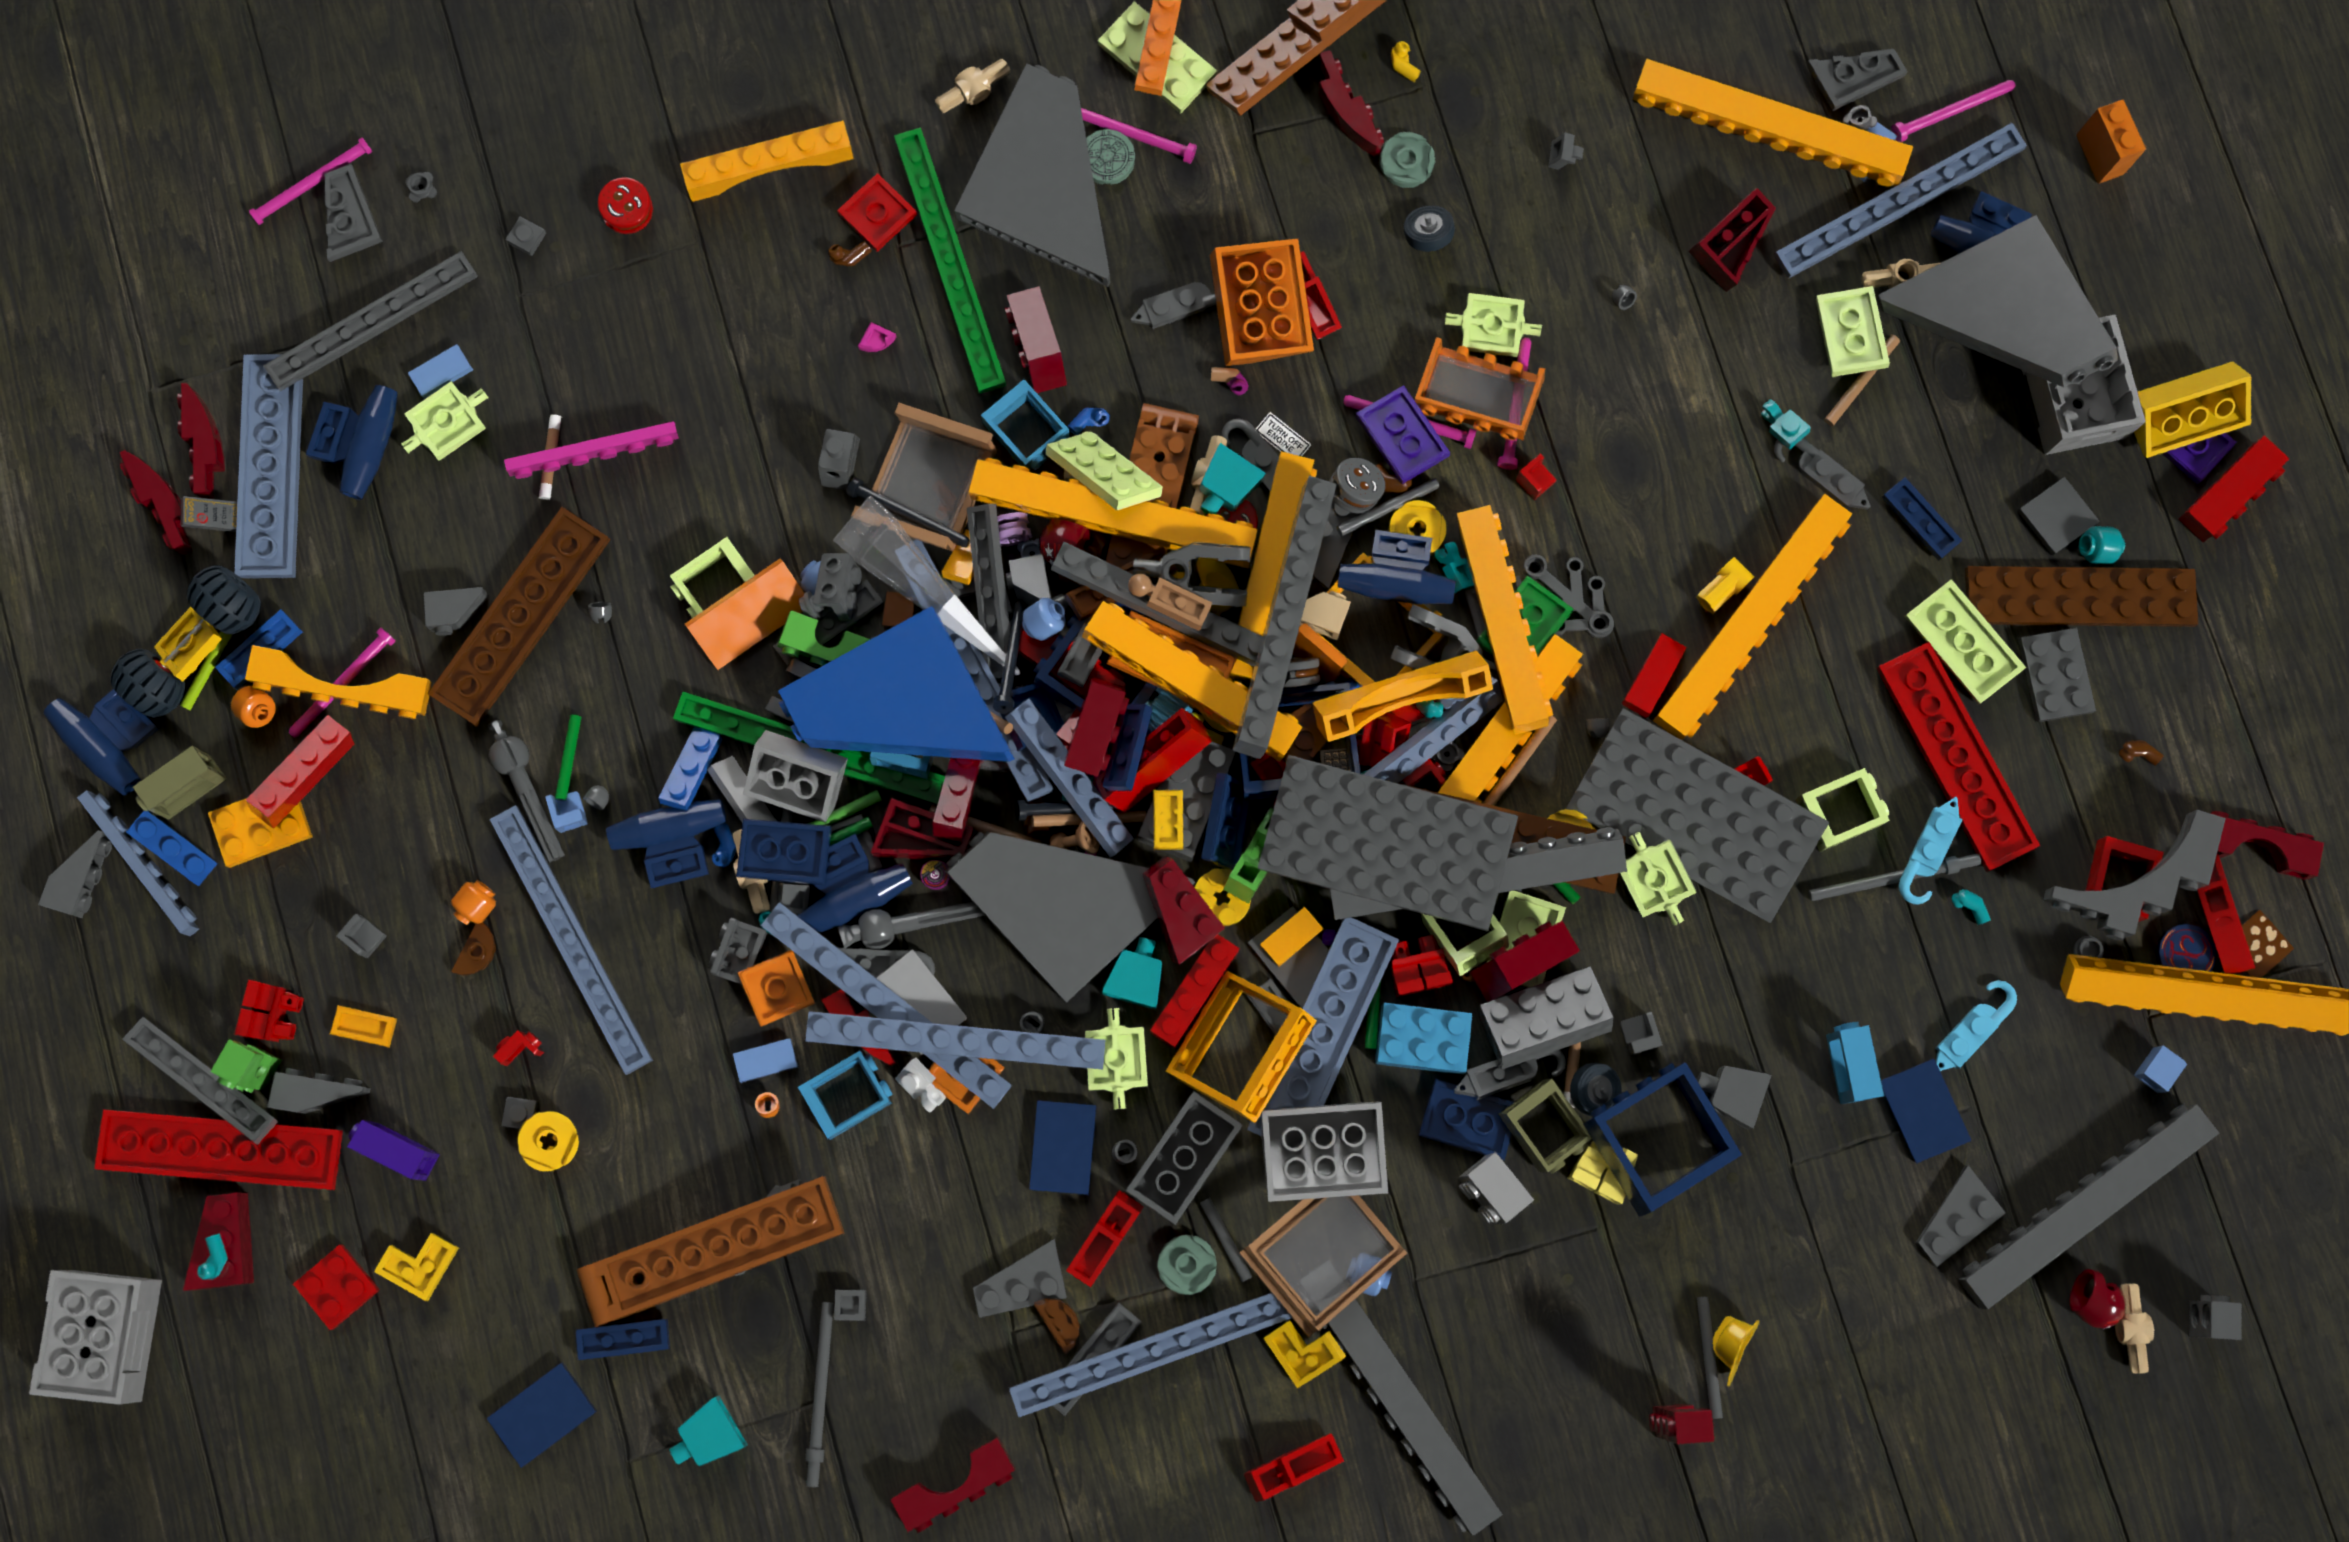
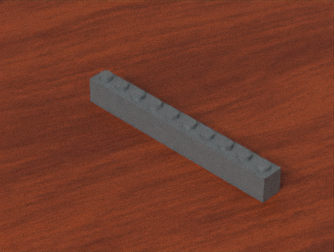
M1309 476L1301 490L1232 751L1261 759L1268 748L1337 485L1335 483Z
M1605 827L1598 829L1596 833L1584 834L1582 832H1575L1565 838L1545 837L1535 843H1512L1498 893L1627 872L1623 837L1618 829ZM1330 889L1335 920L1403 909Z
M2181 1104L2169 1113L2171 1116L2169 1120L2165 1123L2159 1121L2147 1130L2148 1136L2141 1141L2137 1138L2124 1147L2126 1152L2118 1158L2113 1156L2102 1163L2101 1167L2103 1170L2095 1176L2091 1173L2078 1182L2080 1187L2072 1193L2066 1191L2055 1199L2057 1204L2049 1211L2047 1208L2042 1209L2032 1217L2034 1222L2026 1228L2020 1226L2009 1234L2011 1239L2004 1245L1998 1243L1986 1251L1985 1254L1988 1257L1980 1263L1974 1261L1962 1270L1964 1275L1957 1280L1978 1308H1991L2217 1136L2219 1132L2197 1104L2189 1106Z
M1327 1260L1299 1279L1298 1282L1301 1284V1287L1297 1290L1307 1304L1311 1301L1318 1310L1315 1313V1316H1317L1346 1291L1348 1287L1331 1262ZM1354 1299L1323 1328L1326 1329L1329 1326L1335 1335L1334 1339L1342 1351L1347 1352L1353 1361L1349 1364V1367L1358 1380L1364 1377L1370 1386L1366 1389V1392L1375 1405L1381 1402L1387 1411L1383 1417L1392 1430L1396 1428L1400 1430L1404 1436L1400 1442L1410 1456L1414 1453L1421 1461L1418 1468L1427 1481L1434 1480L1439 1488L1435 1493L1445 1507L1449 1504L1457 1514L1452 1518L1462 1533L1468 1530L1474 1536L1503 1514L1357 1300Z

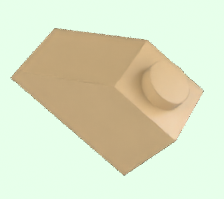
M1333 591L1330 594L1322 592L1306 600L1300 627L1305 623L1316 633L1337 640L1351 602L1346 600V596Z

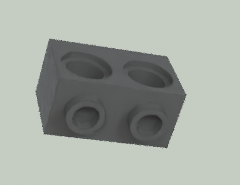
M2200 1295V1301L2189 1300V1337L2241 1340L2242 1303H2231L2230 1296Z

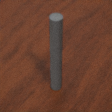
M1211 1198L1200 1202L1241 1282L1250 1279L1252 1275L1243 1258L1239 1255L1240 1252Z

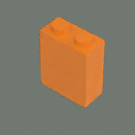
M2124 99L2098 108L2076 134L2098 184L2124 175L2146 150Z

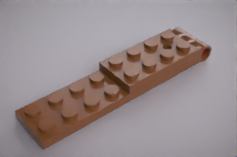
M1298 0L1287 9L1290 17L1288 20L1205 84L1208 92L1241 116L1386 0Z
M1143 403L1129 461L1163 486L1161 497L1148 500L1147 502L1152 503L1153 500H1160L1168 503L1171 508H1178L1199 415ZM1156 456H1163L1164 460L1157 462L1154 458ZM1112 535L1106 562L1119 568L1134 561L1135 558H1140L1160 548V546Z
M822 1176L586 1265L576 1271L594 1326L599 1327L842 1235L845 1232L826 1177ZM640 1273L644 1276L642 1284L637 1281Z

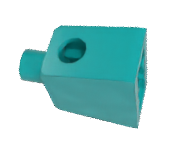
M1220 443L1200 485L1199 490L1207 496L1200 509L1207 515L1217 514L1221 506L1231 512L1235 511L1263 482L1266 473Z
M1139 937L1135 952L1122 950L1103 988V995L1156 1011L1162 961L1152 958L1156 944L1155 941Z
M719 1395L712 1398L677 1429L683 1441L669 1450L678 1465L693 1457L696 1464L701 1466L748 1446Z

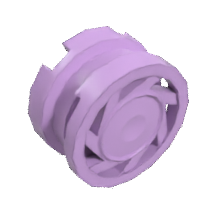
M1015 512L997 516L1001 547L1018 545L1020 542H1026L1029 538H1032L1031 530L1027 528L1029 521L1026 513Z

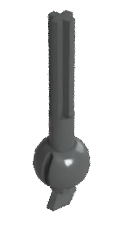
M496 720L487 725L489 730L494 732L492 737L495 741L489 749L488 757L490 764L497 772L509 775L548 862L556 861L565 856L525 770L530 757L528 746L520 738L508 736L506 730L501 728L502 721Z
M973 902L890 917V914L884 910L871 909L860 916L858 925L850 926L844 924L839 926V934L844 949L857 941H862V944L870 949H882L893 942L895 934L985 915Z

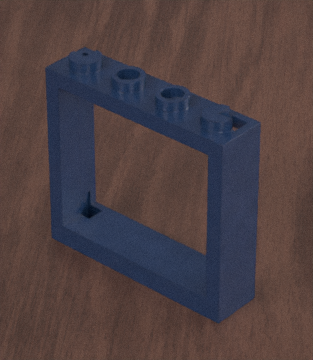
M1119 602L1115 603L1124 610V614L1126 616H1129L1130 611H1133L1144 617L1149 618L1148 616L1126 605H1123ZM1074 613L1066 625L1070 630L1064 637L1059 634L1050 647L1054 652L1048 660L1042 658L1033 672L1037 674L1034 683L1073 711L1081 712L1084 699L1049 675L1076 638L1083 624L1091 617L1089 616L1079 621ZM1146 682L1131 704H1145L1158 687Z
M1329 681L1325 685L1320 686L1307 685L1296 688H1283L1278 707L1312 704V702L1349 691L1350 683H1334V681ZM1356 734L1345 737L1348 770L1361 774ZM1239 753L1244 802L1277 799L1282 778L1251 781L1249 756Z
M1686 1062L1675 1067L1674 1063H1671L1658 1071L1660 1077L1652 1080L1651 1076L1642 1080L1635 1085L1638 1089L1637 1091L1630 1094L1626 1090L1612 1099L1615 1103L1614 1105L1607 1108L1603 1104L1590 1112L1593 1118L1583 1123L1639 1217L1653 1212L1742 1155ZM1675 1080L1719 1153L1650 1195L1606 1121Z

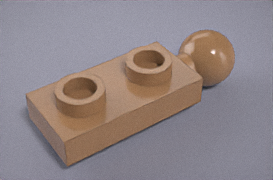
M1135 574L1128 582L1129 591L1134 596H1150L1146 606L1200 631L1212 606V602L1162 578H1159L1156 586L1152 585L1149 577L1144 574Z

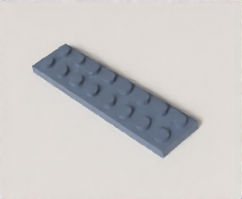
M282 354L244 355L234 572L240 578L296 577L303 379L280 392L263 366Z
M1352 917L1342 920L1302 1007L1303 1010L1317 1021L1264 1110L1323 1106L1399 939ZM1259 1116L1256 1123L1250 1121L1247 1130L1262 1136Z

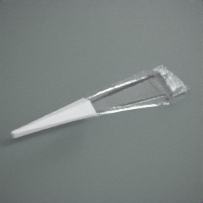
M872 496L868 497L833 541L844 551L850 553L856 563L923 610L933 606L944 625L1004 666L1006 654L949 588L896 518ZM1016 667L1015 675H1019L1020 670Z

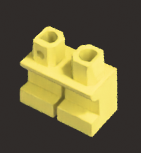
M1592 1141L1590 1146L1580 1154L1568 1179L1590 1191L1594 1190V1193L1616 1205H1620L1623 1203L1626 1194L1594 1141ZM1622 1148L1634 1167L1638 1155L1626 1148Z

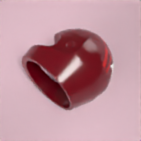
M1050 519L1041 532L1038 541L1040 553L1047 563L1053 565L1063 542L1083 550L1085 542L1090 540V530L1074 522Z
M2092 1269L2084 1270L2076 1278L2070 1293L2071 1310L2083 1322L2093 1328H2110L2117 1324L2125 1314L2126 1301L2121 1289L2114 1283L2106 1284L2104 1276L2099 1271ZM2094 1278L2093 1292L2091 1297L2087 1298L2084 1295V1288L2088 1281Z

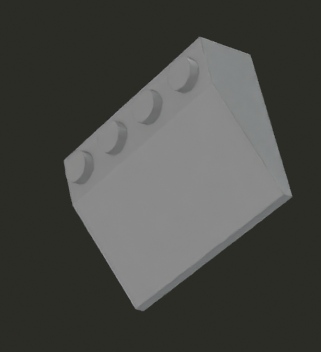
M1381 1102L1266 1109L1262 1111L1260 1121L1268 1202L1388 1193Z

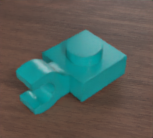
M1771 399L1762 406L1764 409L1761 413L1762 417L1772 424L1769 432L1789 450L1810 433L1811 427L1791 409L1783 414L1780 407Z
M1454 542L1444 545L1447 554L1444 548L1434 552L1436 559L1440 563L1446 564L1442 568L1446 577L1456 581L1454 593L1474 587L1467 558L1461 559L1458 547Z

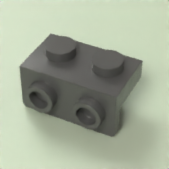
M825 553L822 555L813 603L817 607L831 606L840 621H851L852 612L857 607V585L862 580L861 569L856 565L850 553Z
M732 917L729 923L724 922L719 934V939L722 940L719 950L713 951L709 961V967H712L710 973L741 984L737 972L756 965L767 930L746 924Z

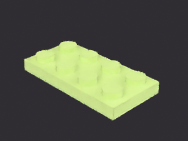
M1134 1L1098 39V45L1137 77L1150 14ZM1175 35L1163 92L1160 97L1181 114L1204 90L1205 84L1217 75V70Z
M1091 431L1067 439H1061L1046 446L1045 454L1115 510L1161 497L1163 486Z
M1952 579L1904 616L1925 642L1931 643L1936 655L1978 704H1981L2026 668Z

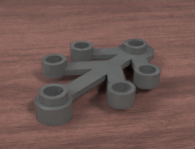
M1537 554L1529 556L1523 565L1524 574L1532 579H1539L1562 601L1574 608L1573 611H1576L1584 618L1566 620L1563 623L1564 629L1556 632L1557 636L1563 635L1566 631H1587L1594 638H1604L1612 632L1614 620L1608 612L1604 611L1603 589L1605 588V581L1602 577L1593 576L1587 582V590L1592 594L1591 609L1583 602L1581 571L1584 565L1580 558L1572 557L1565 565V570L1570 576V591L1547 571V562L1542 556ZM1570 563H1577L1579 570H1571ZM1531 564L1537 565L1539 572H1531L1529 566ZM1598 581L1601 588L1598 590L1593 589L1591 582ZM1594 621H1602L1604 628L1597 629L1594 626Z

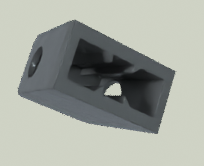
M826 429L818 464L821 486L847 491L848 485L852 480L860 439L855 434ZM830 472H835L839 476L831 475Z
M1722 1066L1719 1067L1716 1077L1701 1071L1697 1081L1703 1091L1710 1093L1708 1099L1716 1113L1748 1130L1753 1129L1772 1075Z

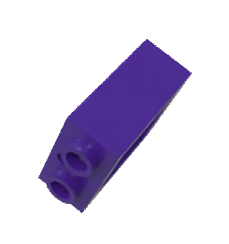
M361 1120L360 1124H355L348 1137L351 1140L347 1146L348 1148L415 1180L426 1181L440 1155L380 1123Z

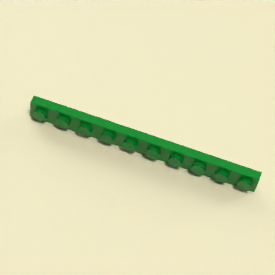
M921 127L894 135L979 394L1006 386V381Z
M682 692L673 717L675 721L721 734V736L755 746L765 730L798 741L791 726L686 692ZM820 748L848 758L844 776L934 805L938 804L945 779L943 775L929 772L928 779L872 765L870 760L871 752Z

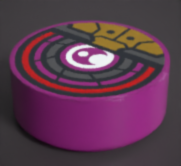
M931 860L925 863L920 873L924 885L932 890L944 888L950 880V877L945 872L948 868L947 865L940 860Z

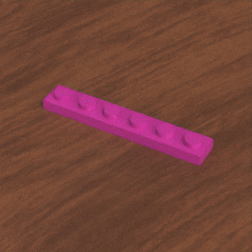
M673 421L505 459L504 462L509 476L521 479L531 476L532 472L544 470V472L557 471L561 469L560 465L572 463L573 466H579L588 463L591 458H614L618 452L626 450L629 453H637L645 450V446L656 444L657 447L668 446L673 443V440L679 438Z

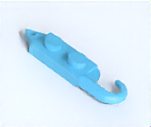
M1954 797L1939 808H1933L1899 882L1900 894L1909 903L1923 904L1932 896L1931 891H1927L1921 897L1914 896L1910 891V885L1915 874L1929 877L1939 870L1963 820L1959 818L1957 797Z
M2000 980L1988 984L1986 989L1989 991L1993 988H2002L2005 991V1002L1997 1010L1987 1004H1979L1973 1007L1935 1049L1937 1050L1936 1063L1940 1071L1952 1067L1956 1069L1961 1068L1999 1027L2000 1023L2013 1011L2017 1004V995L2011 984Z

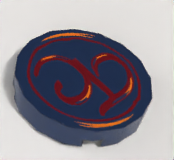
M2184 924L2170 928L2160 937L2157 942L2156 957L2158 965L2211 972L2216 965L2217 950L2213 939L2206 931L2198 926Z

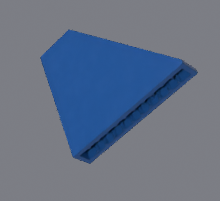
M933 606L778 690L783 699L779 702L782 711L787 718L791 716L795 723L791 726L794 735L799 742L804 740L810 748L1007 762L1015 759Z

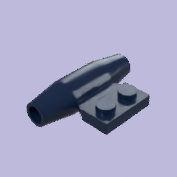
M1981 191L1969 215L1970 222L1940 215L1930 236L1955 253L1960 254L2031 218L2032 214Z
M376 385L359 416L351 408L324 402L306 455L312 459L333 464L344 462L339 492L350 498L363 499L381 464L393 428L398 392L391 388Z
M1375 530L1371 556L1373 563L1341 564L1338 587L1376 599L1411 604H1452L1456 581L1425 571L1429 565L1432 538Z
M114 689L94 705L95 707L90 718L61 698L52 701L45 708L43 714L61 741L102 781L122 795L131 793L134 790L133 786L141 782V779L123 754V751L139 747L158 730L156 725L146 715L126 703Z
M721 799L694 801L687 810L667 806L639 813L606 827V834L611 850L647 847L644 862L650 887L656 888L709 875L703 846L694 836L723 824L727 820Z
M856 834L829 847L825 885L814 884L826 895L797 915V917L818 933L847 924L871 909L883 906L911 886L913 882L903 863L869 873V860Z

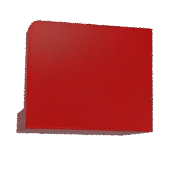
M1541 453L1521 469L1516 478L1518 484L1534 501L1557 481L1542 464L1544 457Z

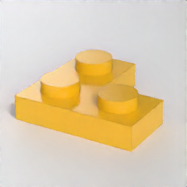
M430 1233L416 1258L393 1245H389L374 1272L424 1301H428L459 1247L434 1233Z
M1290 1320L1264 1337V1340L1297 1389L1346 1357L1330 1331L1306 1345Z

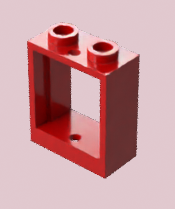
M2105 836L2097 840L2085 891H2102L2110 855L2146 865V874L2162 860L2164 852ZM2141 909L2138 922L2148 919L2149 914L2144 913Z

